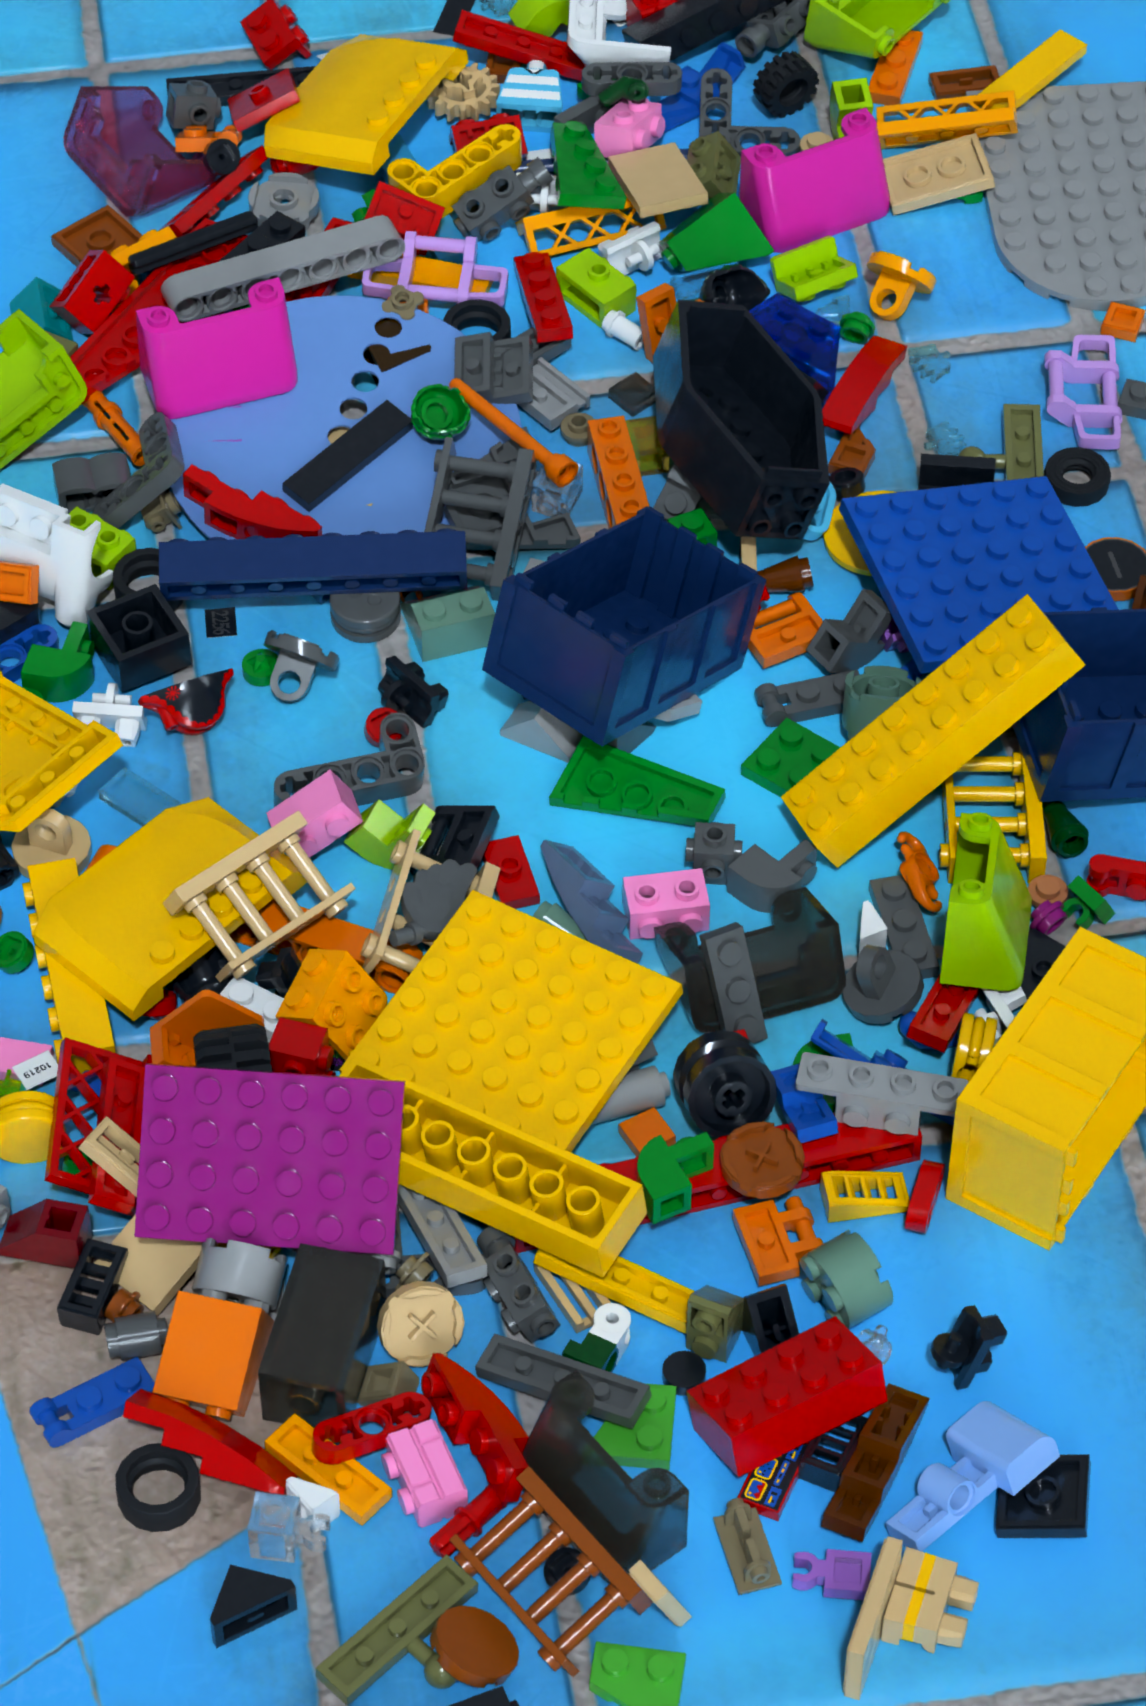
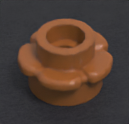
M125 1288L120 1289L110 1300L105 1310V1317L114 1322L115 1317L142 1313L144 1306L138 1300L141 1296L140 1293L137 1291L131 1293Z

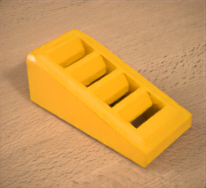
M821 1172L820 1192L828 1223L908 1211L910 1199L902 1172ZM894 1187L897 1198H888L886 1188ZM877 1189L879 1198H872L870 1190ZM861 1191L863 1197H856L855 1192ZM846 1193V1197H839V1194Z

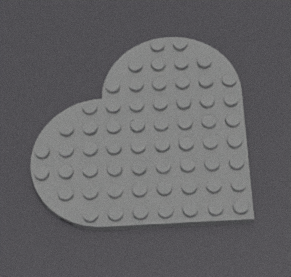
M1146 81L1044 87L1016 109L1018 133L979 138L995 182V187L983 190L996 253L1009 273L1015 272L1024 280L1026 288L1046 299H1049L1052 295L1069 301V307L1094 311H1108L1111 302L1136 308L1146 306ZM983 90L966 91L965 96L978 95ZM966 107L967 112L973 111L971 108Z

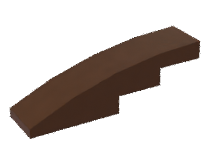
M890 1383L886 1387L888 1401L874 1408L859 1435L857 1448L842 1472L839 1488L825 1510L821 1527L861 1542L864 1541L897 1476L930 1399Z

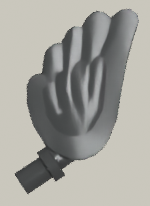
M448 859L442 865L434 864L428 870H418L413 882L405 883L400 899L402 912L407 923L404 928L390 931V944L393 947L404 944L414 946L420 944L423 938L436 940L464 902L471 883L477 874V867L472 863L459 865L455 860Z

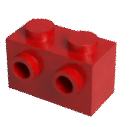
M280 1017L268 1045L272 1071L336 1076L335 1071L330 1070L334 1047L329 1046L328 1028Z

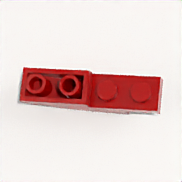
M193 464L183 473L184 496L203 507L205 524L235 539H245L249 536L283 538L289 534H299L303 537L322 536V526L314 518L302 515L292 509L281 498L272 497L261 490L252 500L242 490L233 489L220 481L212 472L203 471Z
M432 1353L427 1371L422 1376L421 1388L423 1395L428 1398L436 1412L439 1424L444 1427L453 1445H470L471 1452L476 1455L486 1473L489 1484L493 1485L502 1503L518 1502L523 1486L516 1477L529 1466L523 1457V1452L529 1438L507 1406L478 1378L443 1354Z

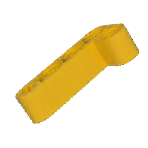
M509 124L496 126L428 171L411 159L402 158L392 161L387 168L388 184L444 207L443 218L454 211L452 205L458 202L465 192L475 190L486 182L493 172L503 170L508 165H510L513 171L521 166L522 145L520 130Z

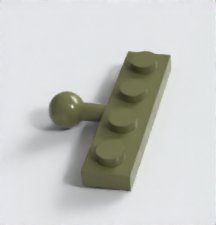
M1003 404L1004 454H985L980 448L969 446L961 450L958 455L996 458L995 469H1005V481L1044 476L1040 405Z
M446 1554L315 1668L316 1677L348 1706L409 1652L424 1666L425 1679L431 1686L437 1689L451 1687L457 1680L442 1668L437 1661L440 1655L432 1650L423 1639L431 1633L438 1618L447 1609L462 1606L478 1592V1582Z

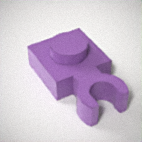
M827 1549L826 1560H818L815 1555L809 1552H797L794 1557V1567L806 1568L810 1572L807 1574H793L792 1587L805 1591L814 1588L816 1585L824 1586L823 1597L864 1601L870 1583L872 1553Z

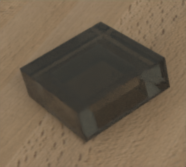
M635 372L608 389V398L631 417H634L656 403L655 387Z

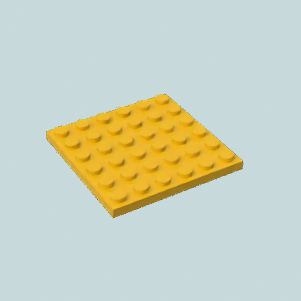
M472 890L339 1071L341 1074L353 1056H357L566 1151L572 1152L683 994L682 983Z

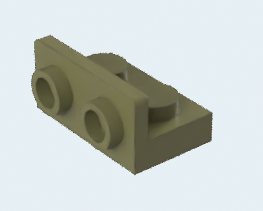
M716 131L689 144L687 162L708 192V199H711L717 193H736L741 156L722 134Z

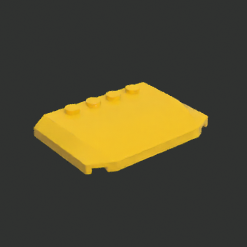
M360 34L331 49L297 87L300 101L273 115L265 124L264 149L266 157L375 175L390 157L388 143L443 78L454 80L468 64L467 50Z
M1 670L0 831L21 832L121 748L123 744L117 733L94 720L88 725L8 680L3 676Z
M209 797L167 808L48 900L33 933L34 944L131 1020L135 1021L164 998V986L216 946L193 912L188 914L183 909L174 916H171L162 903L174 889L259 835ZM278 849L268 855L271 859L268 862L291 895L307 883L287 855L281 854ZM245 869L237 875L240 879L237 883L257 911L274 899L255 872L251 874L248 869ZM214 889L206 894L208 898L207 905L228 934H231L245 922L224 892L219 893L217 889Z

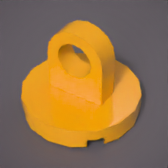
M879 251L872 252L866 264L872 272L879 276L870 296V307L877 316L883 320L891 321L903 315L914 292L922 294L932 293L937 280L927 269L919 268L917 272L910 268L912 263L909 260L892 253ZM889 294H896L894 305L888 309H882L883 299Z

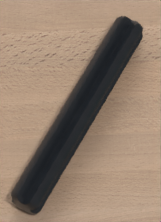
M246 211L139 251L128 257V266L134 275H140L236 239L258 228L257 217L252 211Z

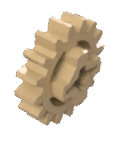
M474 62L470 67L465 66L454 80L443 78L425 100L428 102L429 109H435V116L437 117L446 114L447 121L449 122L455 117L459 118L460 121L472 118L476 122L479 121V114L489 116L490 108H496L500 84L497 83V75H490V68L486 67L479 70L478 63Z

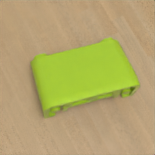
M810 0L804 40L818 49L874 59L879 58L882 55H888L894 44L942 3L947 4L950 0Z
M20 309L15 311L0 325V347L3 350L0 354V470L77 409L87 396L86 383L63 346Z
M961 813L953 886L950 890L940 983L1011 991L1019 988L1023 983L1032 897L999 823L986 813Z

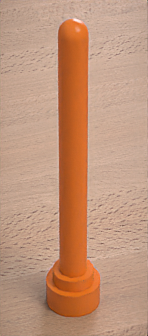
M454 378L450 381L449 388H458L460 395L465 398V402L520 447L534 450L536 460L544 465L546 477L555 485L565 487L574 480L578 472V464L569 456L550 452L461 379Z

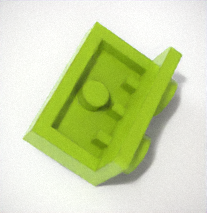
M830 235L770 259L776 291L797 302L809 301L816 296V293L826 289L835 290L842 288L846 285L847 281L858 277L856 264L838 256L835 238Z

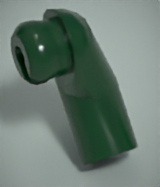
M622 76L600 92L598 96L602 103L609 108L622 98L641 102L648 96L649 88L641 79Z

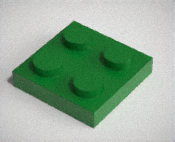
M786 717L741 764V775L781 797L840 747Z

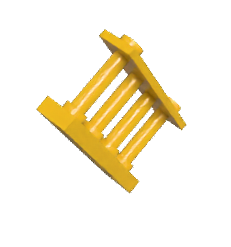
M1020 746L1019 752H1012V756H974L956 771L1012 772V776H1019V782H1015L1014 786H953V774L941 783L945 843H940L939 865L940 867H947L948 883H953L957 832H959L960 817L955 816V802H1014L1015 806H1021L1022 813H1017V817H992V819L999 823L1003 833H1017V836H1024V843H1020L1019 847H1010L1016 863H1019V867H1026L1027 882L1030 883L1034 878L1045 875L1047 855L1042 802L1038 799Z

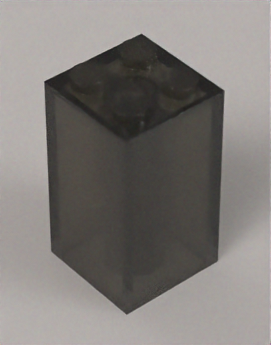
M300 1243L258 1370L263 1420L283 1424L296 1413L315 1428L318 1423L356 1410L358 1397L379 1336L377 1330L379 1311L387 1299L384 1259L375 1258L366 1253L353 1254Z

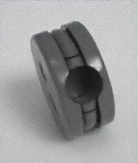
M400 592L330 594V616L334 629L342 637L358 643H371L388 637L397 629L400 623Z

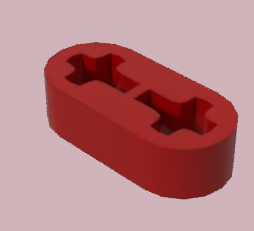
M923 1160L909 1203L904 1229L923 1234L927 1233L942 1185L945 1164Z

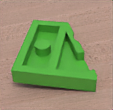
M647 1384L650 1385L652 1396L634 1428L630 1429L605 1421L586 1447L585 1463L670 1470L677 1386Z
M596 1641L589 1690L607 1702L611 1701L619 1706H679L686 1653Z

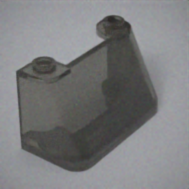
M806 887L779 895L771 906L772 926L744 933L764 1020L830 1002L836 999L846 986L839 924ZM673 922L654 927L656 946L670 978L682 983L683 994L680 1000L690 1022L702 1033L721 1030L702 946L698 945L694 930L688 924L682 922Z
M575 1370L553 1386L529 1435L522 1455L529 1467L628 1575L630 1573L629 1569L639 1560L652 1571L687 1546L689 1490L673 1473L666 1469L650 1468L632 1479L581 1423V1419L592 1411L595 1398L594 1390L590 1384ZM545 1510L542 1512L551 1523L554 1521ZM573 1541L570 1543L580 1553L582 1552ZM600 1572V1577L610 1584L609 1580Z

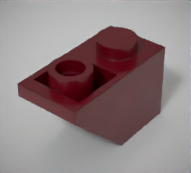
M45 1199L10 1215L0 1242V1255L75 1268L87 1239L92 1238L88 1206Z

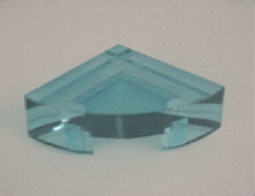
M849 295L834 297L831 303L818 308L814 316V329H841L839 326L841 317L844 314L850 313Z

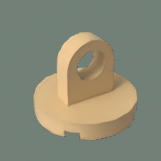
M48 808L21 832H16L11 845L14 861L17 863L20 873L29 878L27 866L75 858L78 874H80L89 864L92 855L89 832L83 824L51 808Z
M415 1281L401 1286L388 1296L379 1311L377 1330L380 1342L398 1362L404 1361L408 1366L425 1367L429 1365L432 1353H441L444 1356H448L447 1352L451 1350L453 1345L457 1346L462 1338L465 1321L461 1305L447 1288L435 1282Z

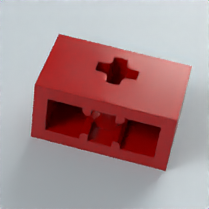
M89 250L49 308L80 334H93L110 316L109 314L115 305L123 302L131 291L129 286L135 279V276L105 250Z

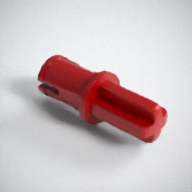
M488 1484L468 1505L456 1508L454 1510V1517L429 1539V1545L433 1552L442 1558L446 1554L448 1556L452 1555L457 1550L449 1540L453 1535L457 1534L464 1543L471 1536L478 1537L482 1533V1527L501 1509H504L508 1502L502 1503L493 1485Z

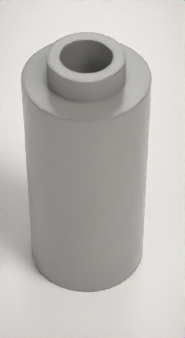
M654 1065L627 1072L591 1125L646 1111L652 1107L665 1106V1097L671 1095L666 1073L664 1071L658 1072Z

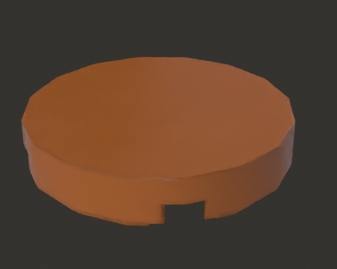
M765 1121L747 1123L734 1129L727 1136V1141L722 1146L720 1152L721 1173L729 1186L744 1196L758 1199L774 1198L791 1191L801 1180L805 1163L802 1144L795 1134L784 1128V1131L780 1128H775L774 1123Z
M457 1606L447 1609L432 1628L430 1644L432 1650L435 1647L440 1655L437 1661L447 1673L460 1682L484 1688L486 1684L496 1683L495 1686H498L506 1681L518 1664L519 1649L515 1637L502 1621L482 1609L471 1606Z

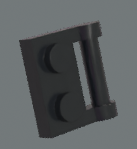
M457 805L436 807L435 815L431 820L433 823L431 834L427 838L420 854L442 864L448 859L455 860L459 865L472 863L478 869L500 818L496 807ZM444 837H445V840H444V842H443V844H442V847H441V849H440V851H439V854L437 855L438 850H439V848H440V846H441V843H442V841H443V839H444ZM410 867L409 871L415 876L418 870Z

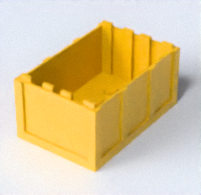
M1079 927L956 1100L945 1199L1050 1251L1056 1241L1061 1244L1063 1243L1066 1234L1065 1225L1084 1197L1086 1198L1095 1181L1123 1140L1127 1138L1133 1129V1125L1146 1108V957L1085 928Z

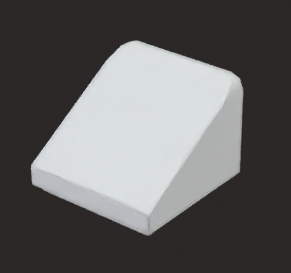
M868 900L862 904L859 954L866 945L886 948L888 928L872 903Z
M292 1476L286 1480L287 1505L311 1532L316 1533L340 1515L339 1494L335 1490Z

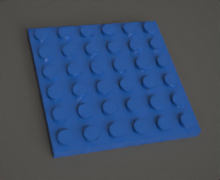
M1047 476L842 498L839 511L920 673L933 672L1026 594L1032 598L1043 612L1091 611V608L1106 607L1107 610H1119Z

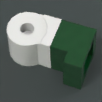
M606 1303L600 1306L595 1311L593 1326L583 1342L580 1344L570 1339L562 1352V1356L612 1373L630 1342L629 1327L631 1315L627 1308L617 1303Z

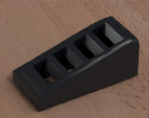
M87 1239L57 1306L59 1322L62 1326L95 1335L100 1334L106 1321L105 1310L115 1295L128 1256V1248ZM92 1258L111 1262V1266L106 1267L91 1263ZM88 1274L103 1278L104 1282L89 1279L86 1276ZM81 1291L97 1295V1298L81 1295L80 1293Z
M859 1415L844 1423L857 1428L855 1432L838 1426L812 1439L799 1462L798 1478L836 1492L839 1488L842 1472L856 1450L859 1435L869 1418ZM832 1432L851 1440L847 1443L828 1435ZM824 1444H826L834 1448L840 1449L844 1452L843 1454H840L838 1452L824 1448L823 1446ZM822 1456L838 1463L833 1465L817 1458Z

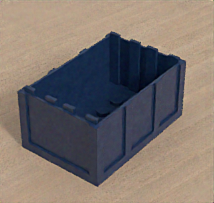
M650 506L637 511L636 516L610 529L604 528L596 532L595 536L561 554L556 552L548 556L547 561L524 573L519 572L516 576L513 574L503 579L482 670L598 745L604 746L742 668L766 579L758 575L757 571L746 564L741 563L738 565L724 557V551L713 544L707 543L705 545L696 539L697 535L685 527L677 528L665 521L664 515Z
M1106 607L1091 608V611L1044 612L1086 665L1013 724L1039 801L1146 797V609L1107 610Z

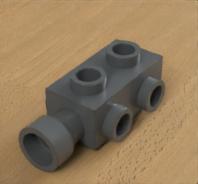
M787 0L748 20V27L735 38L738 50L744 56L753 58L765 46L776 49L786 45L791 37L806 26L810 0Z
M539 157L527 164L528 168L519 175L514 173L510 165L503 170L493 172L486 182L475 190L465 192L458 202L452 205V208L458 215V218L453 222L465 239L466 236L472 235L478 238V242L482 239L490 241L499 235L501 225L511 218L513 220H520L529 213V205L535 202L529 193L540 185L544 188L554 180Z
M489 1226L480 1233L477 1239V1244L486 1257L487 1274L489 1275L483 1282L496 1302L503 1300L507 1308L501 1311V1314L513 1333L515 1334L521 1330L528 1340L533 1343L540 1337L551 1334L560 1323L526 1264L517 1254L514 1248L515 1240L513 1236Z

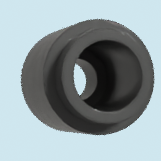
M155 1310L115 1317L114 1322L104 1324L110 1358L121 1357V1361L134 1357L139 1358L162 1353L161 1344H165L168 1330L165 1317L157 1319Z

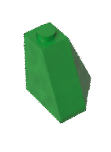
M735 192L717 193L708 200V204L702 205L658 242L663 248V251L660 253L663 260L670 269L674 270L676 268L678 272H688L767 256L775 251Z

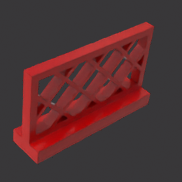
M65 1037L60 1045L53 1105V1122L50 1130L44 1181L89 1194L92 1166L78 1149L93 1131V1128L83 1117V1114L94 1109L98 1115L100 1097L96 1095L87 1083V1080L98 1076L102 1081L103 1064L110 1056L145 1067L147 1063L152 1064V1056L150 1054L143 1061H139ZM71 1054L84 1058L92 1069L81 1074L71 1062ZM75 1086L88 1101L87 1104L79 1108L74 1105L67 1095V1090ZM71 1120L84 1135V1138L74 1143L63 1130V1124ZM69 1155L81 1172L74 1175L58 1170L59 1159ZM136 1196L134 1207L128 1214L132 1217L136 1214Z

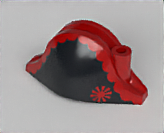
M233 668L203 675L141 696L138 703L143 708L158 713L166 731L175 729L187 735L203 734L216 724L225 707L224 691L226 684L234 675Z

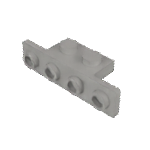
M804 1052L801 1056L795 1088L800 1091L835 1096V1117L839 1123H845L852 1127L886 1130L893 1134L918 1136L921 1111L955 1117L956 1100L969 1081L962 1078Z

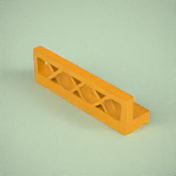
M1014 90L876 107L881 149L945 142L973 133H977L978 138L1018 133ZM1008 102V107L990 109L994 103ZM960 107H969L973 110L972 112L955 113ZM927 111H935L939 114V116L920 118ZM900 115L905 120L885 122V117Z
M628 197L626 198L624 209L568 207L525 217L516 222L518 235L525 236L528 252L548 253L549 257L596 246L608 239L612 241L626 235L628 230H624L628 224L634 227L637 225L643 227V225L632 219L636 210ZM629 210H630V212L628 213V215H626L625 213H623V212H625V211H629ZM615 214L624 222L617 233L610 234L599 227V224L604 216ZM664 215L654 216L655 222L660 224V229H666ZM597 218L594 223L590 221L591 219ZM581 222L591 228L585 240L577 242L565 234L570 224ZM563 226L561 231L556 229L557 227ZM548 230L557 236L550 249L538 251L534 233ZM595 231L602 235L600 237L592 238ZM561 240H564L567 243H569L566 245L558 246Z

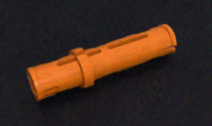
M95 391L83 403L93 415L95 424L100 429L106 430L136 466L145 465L139 434L122 416V410L115 402H110L102 391ZM105 411L111 416L110 419L104 414ZM114 423H117L119 428H116L114 426ZM125 433L129 440H126L122 434Z

